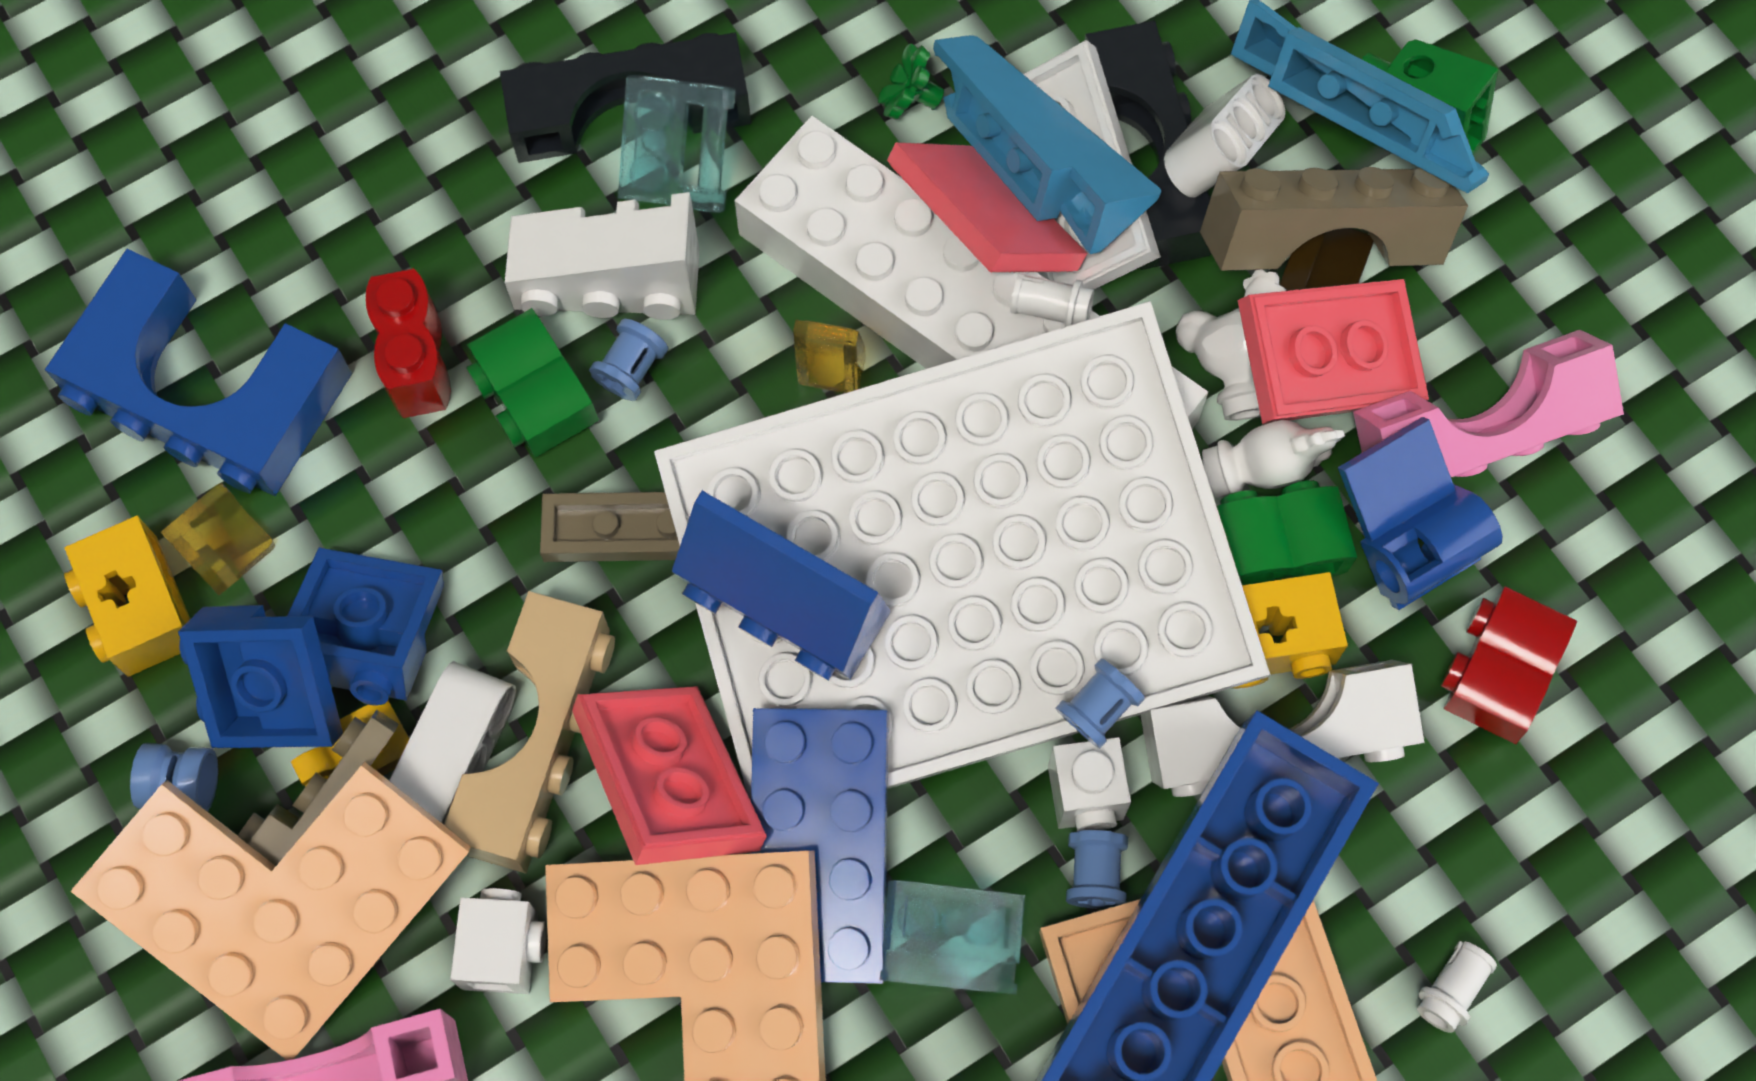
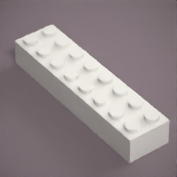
M811 116L735 200L740 236L926 369L1065 327L1064 322L1021 313H1011V297L1019 272H989L900 176L814 116ZM1020 272L1026 274V276L1047 280L1037 272ZM1091 310L1089 319L1099 317L1098 314ZM1172 367L1191 428L1193 429L1200 419L1208 391Z

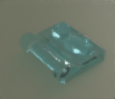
M636 75L626 77L618 198L671 205L672 194L690 192L693 209L706 212L725 211L727 192L721 190L726 125L728 109L734 108L736 89L719 85ZM689 104L704 107L697 186L682 184Z

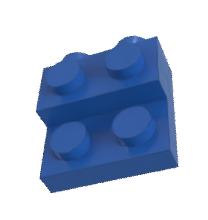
M319 547L287 616H313L331 687L350 690L356 699L369 705H383L388 701L389 697L407 701L427 652L425 633L444 588L443 572L440 569Z
M263 605L202 607L178 631L180 654L190 671L197 695V713L201 721L205 723L211 748L333 747L343 734L313 616L266 617Z

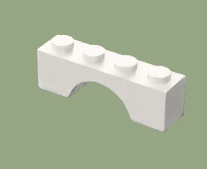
M1388 660L1329 671L1324 693L1316 708L1307 718L1289 730L1338 759L1364 754L1366 762H1382L1404 757L1403 746L1425 743L1412 664ZM1206 695L1179 704L1151 709L1147 713L1141 714L1152 782L1162 789L1171 788L1172 796L1174 797L1193 796L1203 793L1240 729L1227 716L1216 698Z

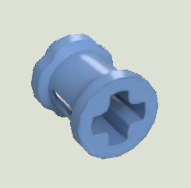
M625 318L618 324L617 332L619 336L602 362L595 361L589 371L592 378L609 392L625 400L636 401L641 393L638 386L654 360L664 358L668 351V346L658 334L648 327Z
M1103 658L1094 665L1096 674L1070 702L1062 700L1055 707L1057 712L1074 729L1098 749H1101L1107 742L1104 734L1131 705L1139 706L1145 700V696Z
M1081 830L1069 833L1068 846L1075 850L1073 888L1066 891V902L1078 907L1108 909L1125 904L1127 894L1120 890L1121 852L1128 848V837L1124 834L1105 830Z

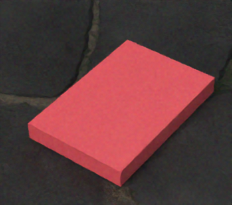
M895 143L887 159L890 166L989 272H1073L1079 270L1088 253L1054 219L1037 221L973 146Z
M1404 279L1251 294L1237 300L1262 424L1279 420H1296L1350 413L1408 391L1415 393L1425 400H1429Z
M698 686L577 695L572 708L573 715L635 865L750 853L761 850L767 835Z

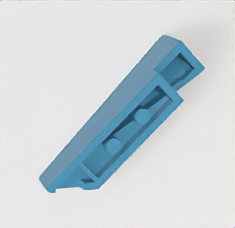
M1250 0L1248 2L1231 55L1272 76L1268 87L1466 193L1471 192L1487 181L1489 173L1475 161L1456 108L1300 27L1296 28L1259 0Z
M968 35L935 40L933 46L934 54L951 70L955 89L954 93L943 97L947 118L1037 221L1058 218L1059 212H1061L1089 254L1101 252L1159 199L1161 189L979 37Z

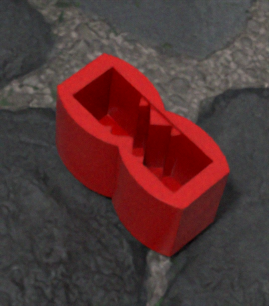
M415 269L370 277L366 289V309L378 334L374 346V363L378 376L394 407L402 418L446 410L450 400L451 383L447 368L439 353L442 341V327L423 279Z
M1508 587L1502 589L1494 602L1483 598L1466 630V633L1476 637L1469 656L1457 652L1442 680L1441 687L1451 691L1444 710L1509 742L1517 744L1528 731L1536 716L1552 676L1572 637L1577 620Z

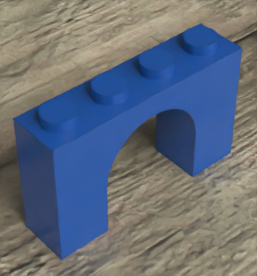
M127 248L45 368V371L61 388L58 397L64 403L85 415L91 416L96 409L111 416L110 422L117 429L136 440L144 441L150 435L166 443L163 448L170 455L189 466L197 467L200 461H203L219 469L217 475L240 491L251 493L253 488L256 487L276 496L352 375L339 348L285 323L250 378L235 393L221 401L204 406H180L167 402L156 394V366L163 350L197 299L178 272Z

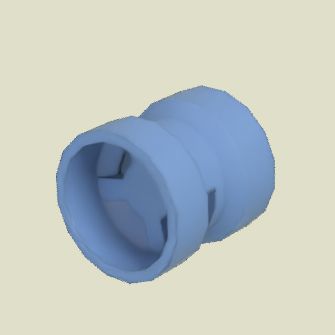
M142 744L136 753L131 770L130 793L133 805L141 809L156 790L168 780L208 812L212 806L218 783V759L215 751L212 748L190 747L184 752H173L166 744Z

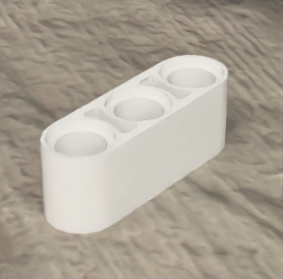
M1252 75L1206 106L1166 151L1164 164L1167 174L1180 192L1188 197L1195 198L1215 186L1219 171H1238L1246 166L1284 120L1285 105L1279 92L1268 87L1270 81L1263 75Z
M451 662L441 674L389 781L444 825L462 774L483 772L512 710L516 695L515 685L458 662Z

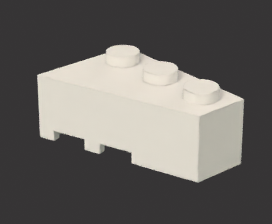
M690 192L672 194L671 206L639 210V203L635 199L617 202L616 213L585 217L586 211L582 207L511 216L505 286L514 310H523L525 312L532 308L538 316H550L557 311H581L597 318H610L618 313H644L648 317L660 320L674 319L680 314L695 315L700 248Z

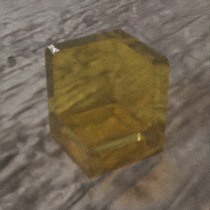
M222 483L213 487L161 531V534L219 596L275 548V542L242 508L232 493Z

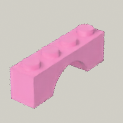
M1577 330L1523 350L1518 374L1508 392L1494 406L1476 416L1464 419H1447L1439 407L1411 391L1353 411L1362 453L1419 418L1430 419L1450 476L1468 477L1483 472L1487 469L1489 463L1508 456H1525L1536 453L1544 447V443L1566 435L1591 433L1600 427L1601 422L1623 415L1624 412L1613 345L1582 330Z
M437 1009L372 1027L366 1034L351 1042L316 1054L263 1065L230 1066L180 1081H468L456 1021L443 1010Z

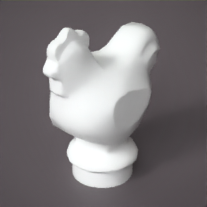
M1263 269L1255 270L1254 274L1243 282L1244 289L1246 290L1244 297L1251 294L1286 291V289L1279 285L1280 278L1276 272H1265ZM1239 308L1218 317L1204 311H1192L1183 314L1176 327L1177 341L1187 352L1197 355L1201 366L1208 373L1223 380L1224 389L1218 394L1217 403L1222 405L1224 419L1235 421L1260 417Z
M1279 420L1251 430L1236 446L1231 445L1226 440H1220L1218 446L1202 451L1203 464L1212 493L1216 498L1243 491L1245 484L1263 489H1276L1301 482L1312 471L1313 467L1329 459L1332 455V448L1336 442L1345 437V433L1343 430H1333L1330 427L1307 429L1289 420Z

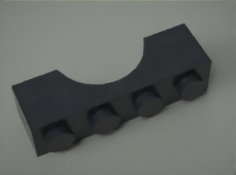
M1155 20L1086 34L1085 40L1097 49L1118 120L1138 130L1150 143L1157 159L1158 166L1148 179L1161 189V195L1146 211L1160 258L1141 266L1140 270L1211 256V251L1200 233L1211 196L1208 195L1207 191L1195 198L1188 197L1180 192L1168 176L1164 164L1166 151L1191 124V110L1185 92L1177 93L1172 78L1176 73V64L1170 42H1161Z
M736 32L722 35L705 33L691 40L667 44L645 43L637 46L635 49L607 54L590 52L582 54L576 59L546 64L529 62L520 65L516 69L500 71L508 129L518 163L577 154L582 136L588 126L605 111L626 103L645 102L665 107L677 114L687 124L693 134L751 124L748 91Z

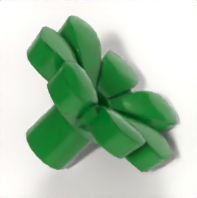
M912 43L906 46L902 53L903 65L898 63L890 75V81L894 84L887 85L880 91L877 102L886 106L884 116L899 119L904 110L915 101L930 109H935L941 102L944 89L929 81L930 73L925 69V66L930 57V52L922 45L919 48Z

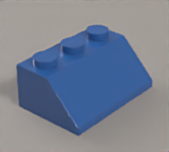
M701 490L694 502L672 569L675 575L687 583L682 595L714 614L717 613L722 604L743 616L738 628L770 647H773L778 637L800 650L794 661L827 681L830 680L834 671L851 680L891 612L879 592Z

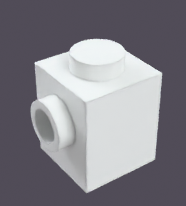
M1119 737L1106 739L1107 742L1101 749H1098L1089 741L1053 746L1048 770L1058 829L1076 827L1077 831L1107 830L1117 825L1116 821L1124 819L1131 804Z
M487 888L481 890L480 899L460 897L450 980L462 990L529 994L533 962L542 963L544 959L547 928L546 922L537 921L538 913L528 901H521L522 894L520 892L508 889Z

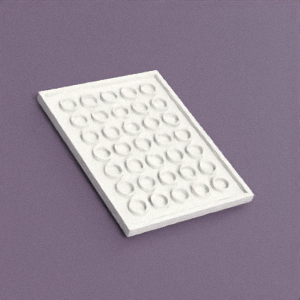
M1151 301L654 451L679 545L681 544L694 502L701 490L879 592L891 611L851 680L834 671L830 680L827 681L794 661L800 650L778 637L773 647H770L738 628L743 616L722 604L717 613L714 614L696 604L750 801L753 708L888 710L889 789L1079 733L1057 712L1055 707L1062 700L1070 702L1096 674L1094 665L1101 658L1120 671L1145 696V700L1139 706L1131 705L1117 721L1145 714L1151 709L1179 704L1264 679L1270 675Z

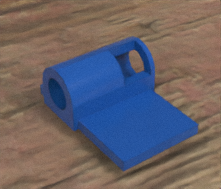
M1419 418L1338 467L1365 539L1361 540L1360 543L1380 594L1389 598L1392 607L1397 610L1404 608L1481 560L1480 557L1502 544L1503 535L1501 527L1490 507L1475 493L1453 484L1430 419ZM1418 538L1424 542L1421 549L1418 544Z

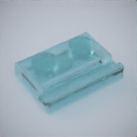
M900 880L889 881L882 949L885 950L883 970H880L879 981L1017 994L1018 984H1014L1016 963L1020 961L1025 895Z

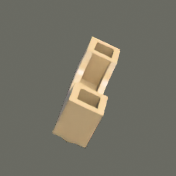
M528 591L507 652L516 669L536 687L539 701L538 717L529 740L513 758L491 770L462 774L444 826L471 847L466 855L467 857L522 873H527L532 857H542L552 829V820L547 819L546 815L553 795L561 796L567 788L573 769V757L567 755L575 732L581 734L572 712L573 705L578 694H589L596 672H606L614 651L615 637L609 635L610 629L602 611Z

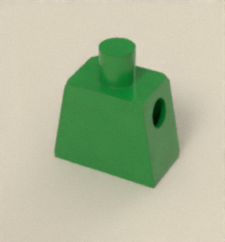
M1417 39L1408 41L1392 63L1371 53L1363 56L1362 60L1456 108L1473 155L1487 137L1498 68Z

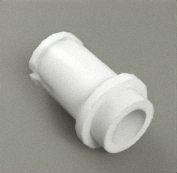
M1019 272L1012 292L1010 312L1064 322L1066 327L1089 320L1094 290L1084 288L1083 281L1076 280L1074 285L1026 276V274Z
M1461 941L1457 943L1454 953L1432 987H1423L1418 995L1422 1001L1417 1008L1418 1013L1431 1025L1448 1033H1453L1458 1025L1466 1026L1470 1020V1015L1467 1012L1469 1006L1490 973H1493L1497 967L1495 960L1488 953L1466 941L1464 943Z

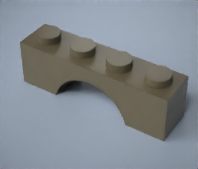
M1364 167L1360 170L1307 168L1305 170L1268 171L1253 168L1247 171H1219L1200 233L1221 271L1278 269L1291 253L1308 240L1325 232L1342 228L1366 230L1389 266L1443 265L1468 208V204L1455 186L1419 167L1416 169Z

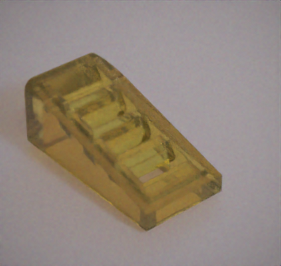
M796 320L793 334L798 383L804 386L842 393L858 390L866 360V348L860 332L852 330V328L808 320Z

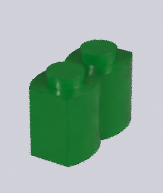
M532 308L467 344L475 362L467 366L466 370L484 400L495 394L505 409L495 416L514 448L525 442L534 458L599 421L591 399Z
M1307 480L1285 487L1281 491L1282 495L1258 497L1256 491L1245 490L1223 497L1220 500V505H1217L1242 585L1330 572L1331 577L1347 573L1357 559L1338 486L1320 487L1317 481Z

